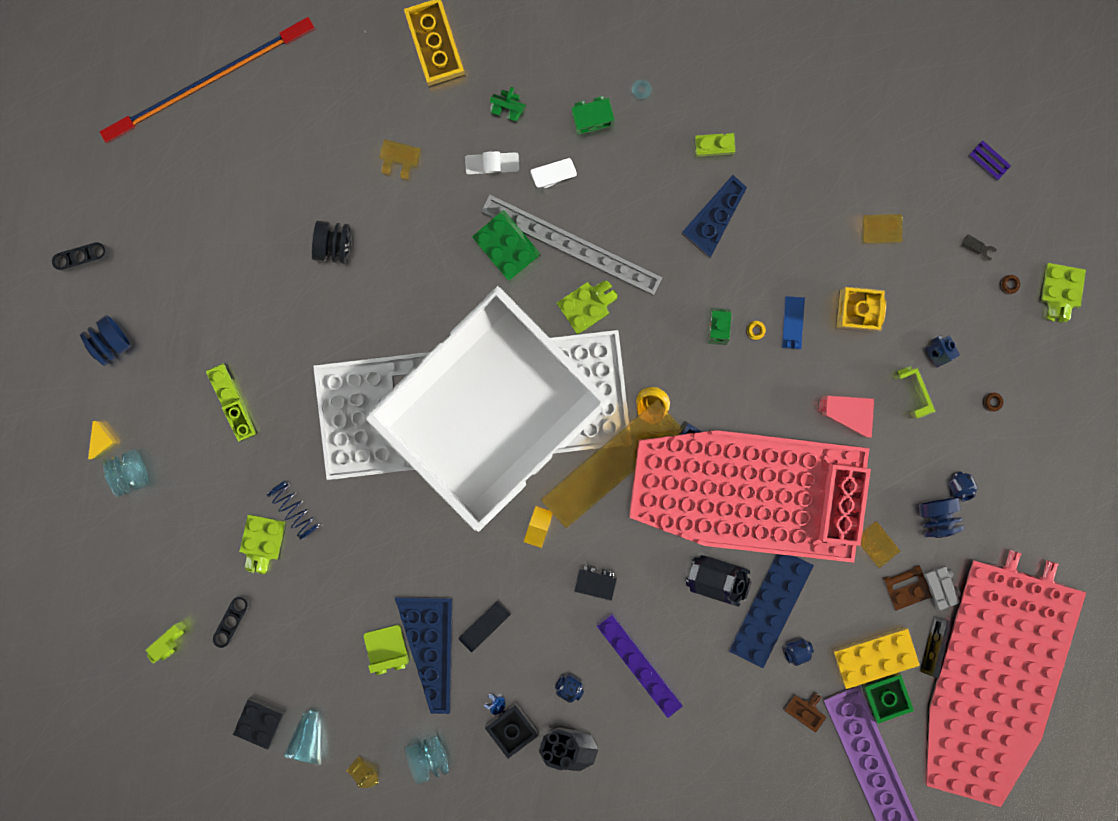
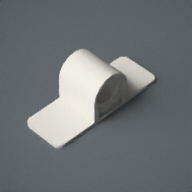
M495 151L484 152L480 155H467L465 157L466 173L518 172L519 155L518 153H500Z
M570 158L530 171L538 188L542 186L547 188L577 175Z

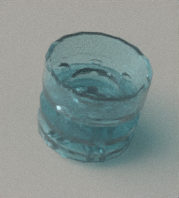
M136 449L122 453V462L117 456H113L112 460L110 458L103 460L106 481L116 497L123 496L124 492L126 494L130 493V484L135 490L149 486L150 481L147 469Z
M436 735L431 737L432 746L428 739H424V749H421L417 742L404 747L410 771L417 785L430 781L429 771H432L436 778L440 777L439 768L443 775L449 774L448 758L443 745Z

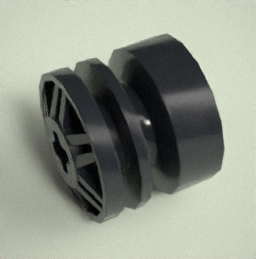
M316 221L312 239V260L326 262L328 255L331 254L332 262L336 263L340 255V263L346 264L352 244L350 224H344L341 232L340 223H336L334 231H331L330 222Z

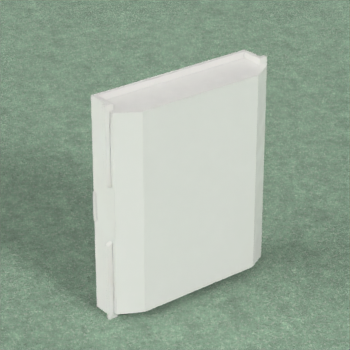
M497 286L450 332V336L443 343H440L423 359V363L416 370L412 369L365 417L474 530L479 532L526 486V480L532 474L535 475L552 458V454L557 449H564L611 401L512 299Z

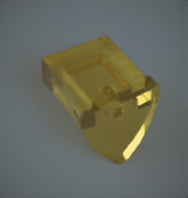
M358 757L347 769V772L356 781V785L359 788H369L378 784L376 771L361 757Z

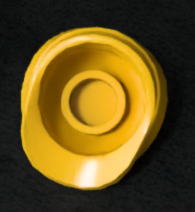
M647 387L641 390L636 398L638 416L650 423L662 421L670 407L668 395L657 387Z

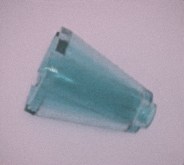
M308 711L307 714L303 713L286 748L284 758L321 765L322 717H319L318 712Z

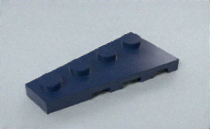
M732 175L683 230L682 234L711 258L747 187Z

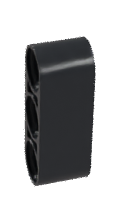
M94 242L55 254L52 257V265L55 269L61 271L73 270L106 260L109 257L110 250L105 244ZM98 247H102L103 253L97 257L95 250ZM83 252L85 255L84 260L79 262L77 255ZM64 257L66 259L65 266L60 267L59 260L60 258Z
M239 595L231 601L213 635V643L216 647L224 648L232 642L251 605L247 596ZM237 600L244 601V609L237 608ZM231 616L235 618V626H230L228 624V617ZM222 633L226 635V643H221L219 641V634Z
M497 600L458 640L472 653L511 613Z

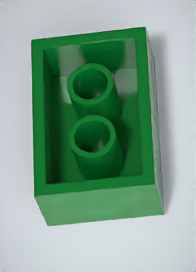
M502 210L472 236L508 281L541 254L505 210Z

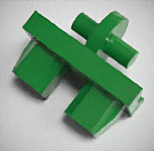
M510 87L509 92L502 90L500 95L493 93L489 101L491 103L490 113L500 115L503 107L510 110L507 118L513 121L518 120L520 114L525 110L526 104L518 102L520 95L514 94V87Z

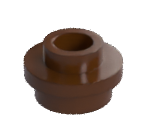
M1007 275L1001 281V288L1007 294L1016 293L1020 288V280L1015 275ZM1008 281L1013 282L1012 288L1007 286Z
M989 393L984 398V406L989 411H998L1003 406V398L998 393ZM992 398L996 400V405L994 406L990 404Z

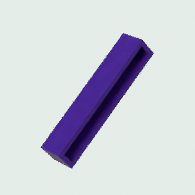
M611 613L597 624V628L666 717L669 718L682 708L683 705L615 616Z

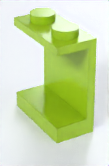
M910 366L898 370V375L894 376L895 380L910 375L922 403L921 407L908 411L911 419H917L935 412L918 368L912 369Z

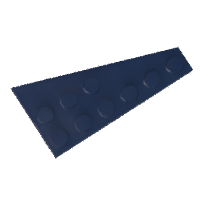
M395 597L430 713L450 714L452 598Z

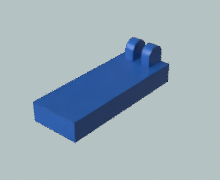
M785 296L782 348H802L805 297Z

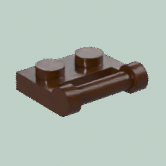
M920 565L889 578L888 576L883 578L895 611L931 598ZM917 576L918 581L895 590L893 589L894 584Z

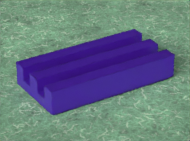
M983 140L969 154L973 160L997 181L1011 167L1006 160ZM981 147H983V148H984L989 154H991L999 163H1001V164L1004 166V168H1002V167H1001L999 164H997L990 156H988V155L981 149ZM978 152L981 156H983L1000 173L997 174L983 160H981L976 155V153Z

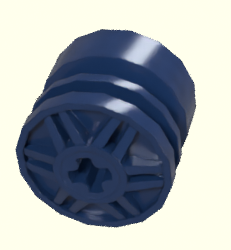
M108 315L103 316L96 322L99 329L98 332L94 328L89 327V334L85 331L80 334L86 350L103 366L109 364L107 358L110 360L115 359L113 349L122 354L131 347L124 332Z
M958 497L919 504L920 516L930 518V521L922 524V527H932V530L924 532V537L943 538L953 536L965 530L964 525H955V523L963 521V518L953 517V513L961 510Z

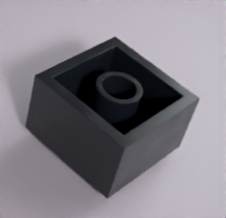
M584 564L583 567L579 566L574 592L612 601L617 575H614V571L603 569L601 572L595 570L594 566Z
M251 696L246 701L233 735L268 750L272 746L286 711Z
M517 702L485 725L486 731L507 759L539 736V731Z

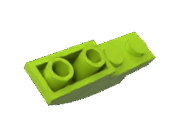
M221 363L206 370V374L238 442L255 435L256 432L249 414L225 364Z

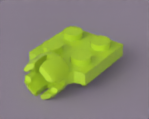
M1052 263L1046 264L1041 302H1045L1049 306L1047 313L1049 320L1055 321V318H1058V322H1068L1071 319L1072 309L1081 307L1085 269Z
M607 280L602 281L596 286H592L588 281L557 302V305L577 335L610 314L607 306L615 301L618 296L615 290L605 295L604 292L612 287Z
M247 515L239 551L246 554L245 570L254 573L256 568L258 574H266L269 562L271 560H278L286 522Z

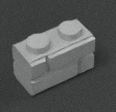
M940 566L923 573L936 610L940 611L960 603L958 598L961 597L958 587L953 586L952 580L954 575L950 568L947 569L946 566Z

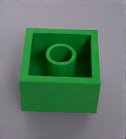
M604 96L594 98L593 102L586 103L581 101L575 103V107H571L577 135L614 126L615 119L609 98L605 99Z
M899 672L862 684L873 718L877 724L914 711L903 677Z

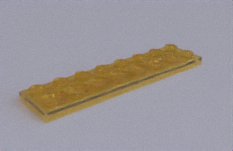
M657 399L543 496L541 501L565 528L569 527L635 471L639 440L675 436L683 428Z

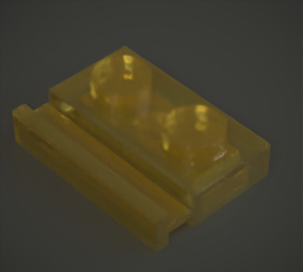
M902 214L863 215L864 244L903 242Z
M877 521L862 532L861 547L878 568H881L896 554L901 552Z

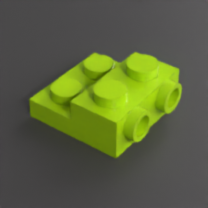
M182 621L173 625L145 650L148 653V659L155 663L160 659L164 661L175 652L173 648L177 646L174 641L184 634L182 630L186 628V625Z

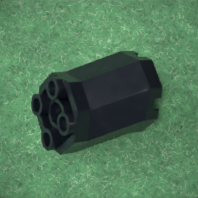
M701 555L699 558L695 557L692 560L690 575L686 579V586L690 587V592L739 607L741 604L738 602L740 600L744 601L747 598L752 582L747 575L750 574V570Z
M557 728L543 735L539 753L548 767L560 771H581L594 764L599 748L590 733L578 729Z

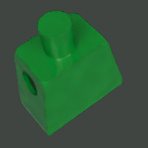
M711 307L708 344H728L732 314L730 309Z

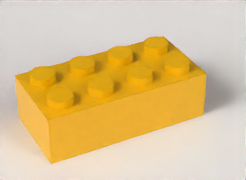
M430 0L404 9L428 86L465 75L442 1Z
M905 626L832 649L842 684L846 689L920 666L909 630Z

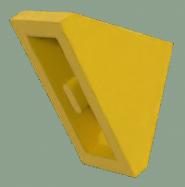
M93 421L88 459H97L117 443L101 421Z
M535 506L523 542L542 548L553 511Z

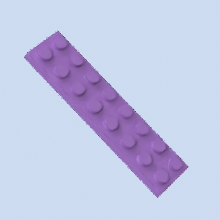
M860 686L851 687L824 699L825 706L875 820L918 821Z

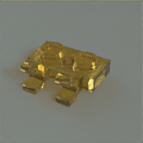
M384 139L379 156L380 159L384 160L381 170L382 174L390 176L393 162L402 164L400 177L408 181L411 167L417 168L422 149Z

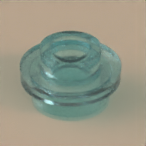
M646 80L636 81L632 88L634 96L639 99L647 98L651 94L650 83ZM643 86L646 91L644 93H640L638 91V88Z

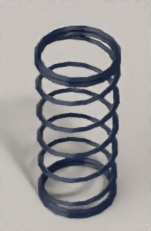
M284 480L283 482L275 486L272 490H270L266 495L267 497H270L277 491L283 489L272 500V503L275 504L288 498L280 506L278 512L285 511L291 508L292 506L296 505L285 516L284 519L289 520L301 514L291 525L292 529L309 521L297 534V537L300 540H302L310 533H312L314 530H316L320 525H318V523L315 524L307 531H305L303 534L300 533L312 522L314 517H311L305 520L304 522L296 526H293L308 510L304 509L301 512L287 518L290 515V513L301 503V501H298L280 510L295 495V492H293L285 496L284 498L274 502L276 498L289 486L286 480Z

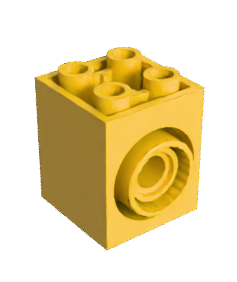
M849 287L841 289L836 328L872 332L881 330L886 312L885 291Z

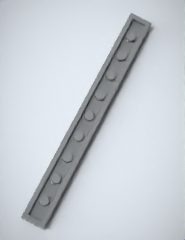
M489 195L481 211L494 218L502 210H505L523 233L652 295L655 294L662 280V277L492 195Z

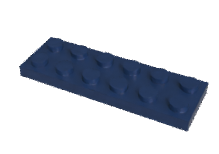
M775 555L728 650L729 652L764 668L814 567L813 564L796 556Z

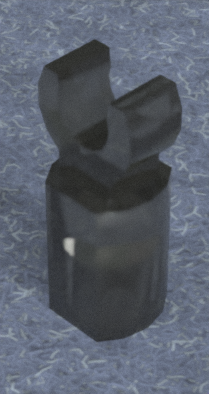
M969 234L965 236L961 246L976 254H982L983 259L986 261H991L992 259L987 256V251L996 252L997 250L993 246H985V243Z

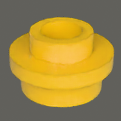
M752 321L748 324L746 332L751 339L759 340L764 337L766 328L762 322ZM754 327L759 328L758 334L753 333L752 329Z

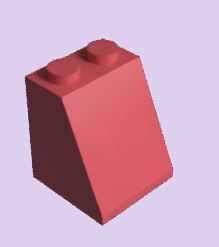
M823 396V399L819 401V411H822V416L861 437L872 438L874 399Z

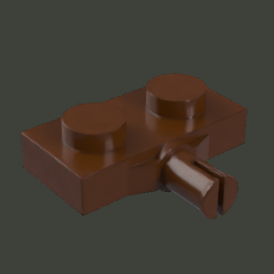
M817 693L813 695L809 702L802 700L794 694L784 709L785 712L815 733L827 718L815 707L822 698Z

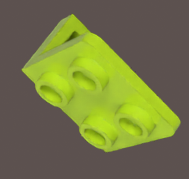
M399 625L364 634L363 637L370 661V673L375 672L376 675L386 673V669L394 667V670L406 668L405 664L409 663V657Z

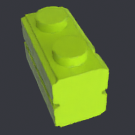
M726 133L725 135H697L694 138L696 157L734 155L735 153L734 133Z

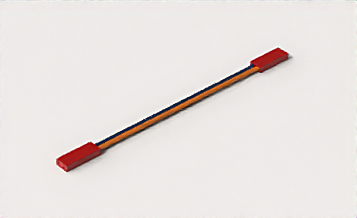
M306 17L279 32L280 35L264 45L133 117L126 116L99 131L103 140L107 143L135 128V124L281 43L288 44L315 29L309 17Z

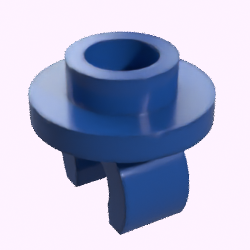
M489 695L488 697L493 700V704H485L484 707L490 709L493 715L502 713L505 708L504 698Z

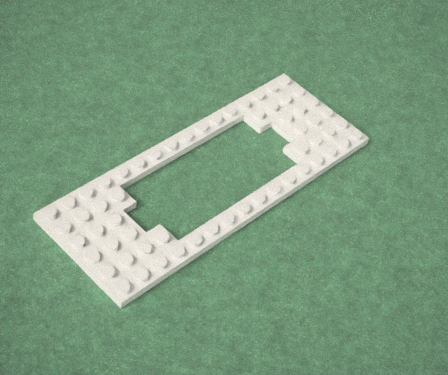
M618 330L550 338L611 401L564 449L559 448L554 453L631 445ZM431 352L313 366L327 480L415 470L366 420L365 415L394 388L392 376L405 375L412 369L416 370L423 363V359Z

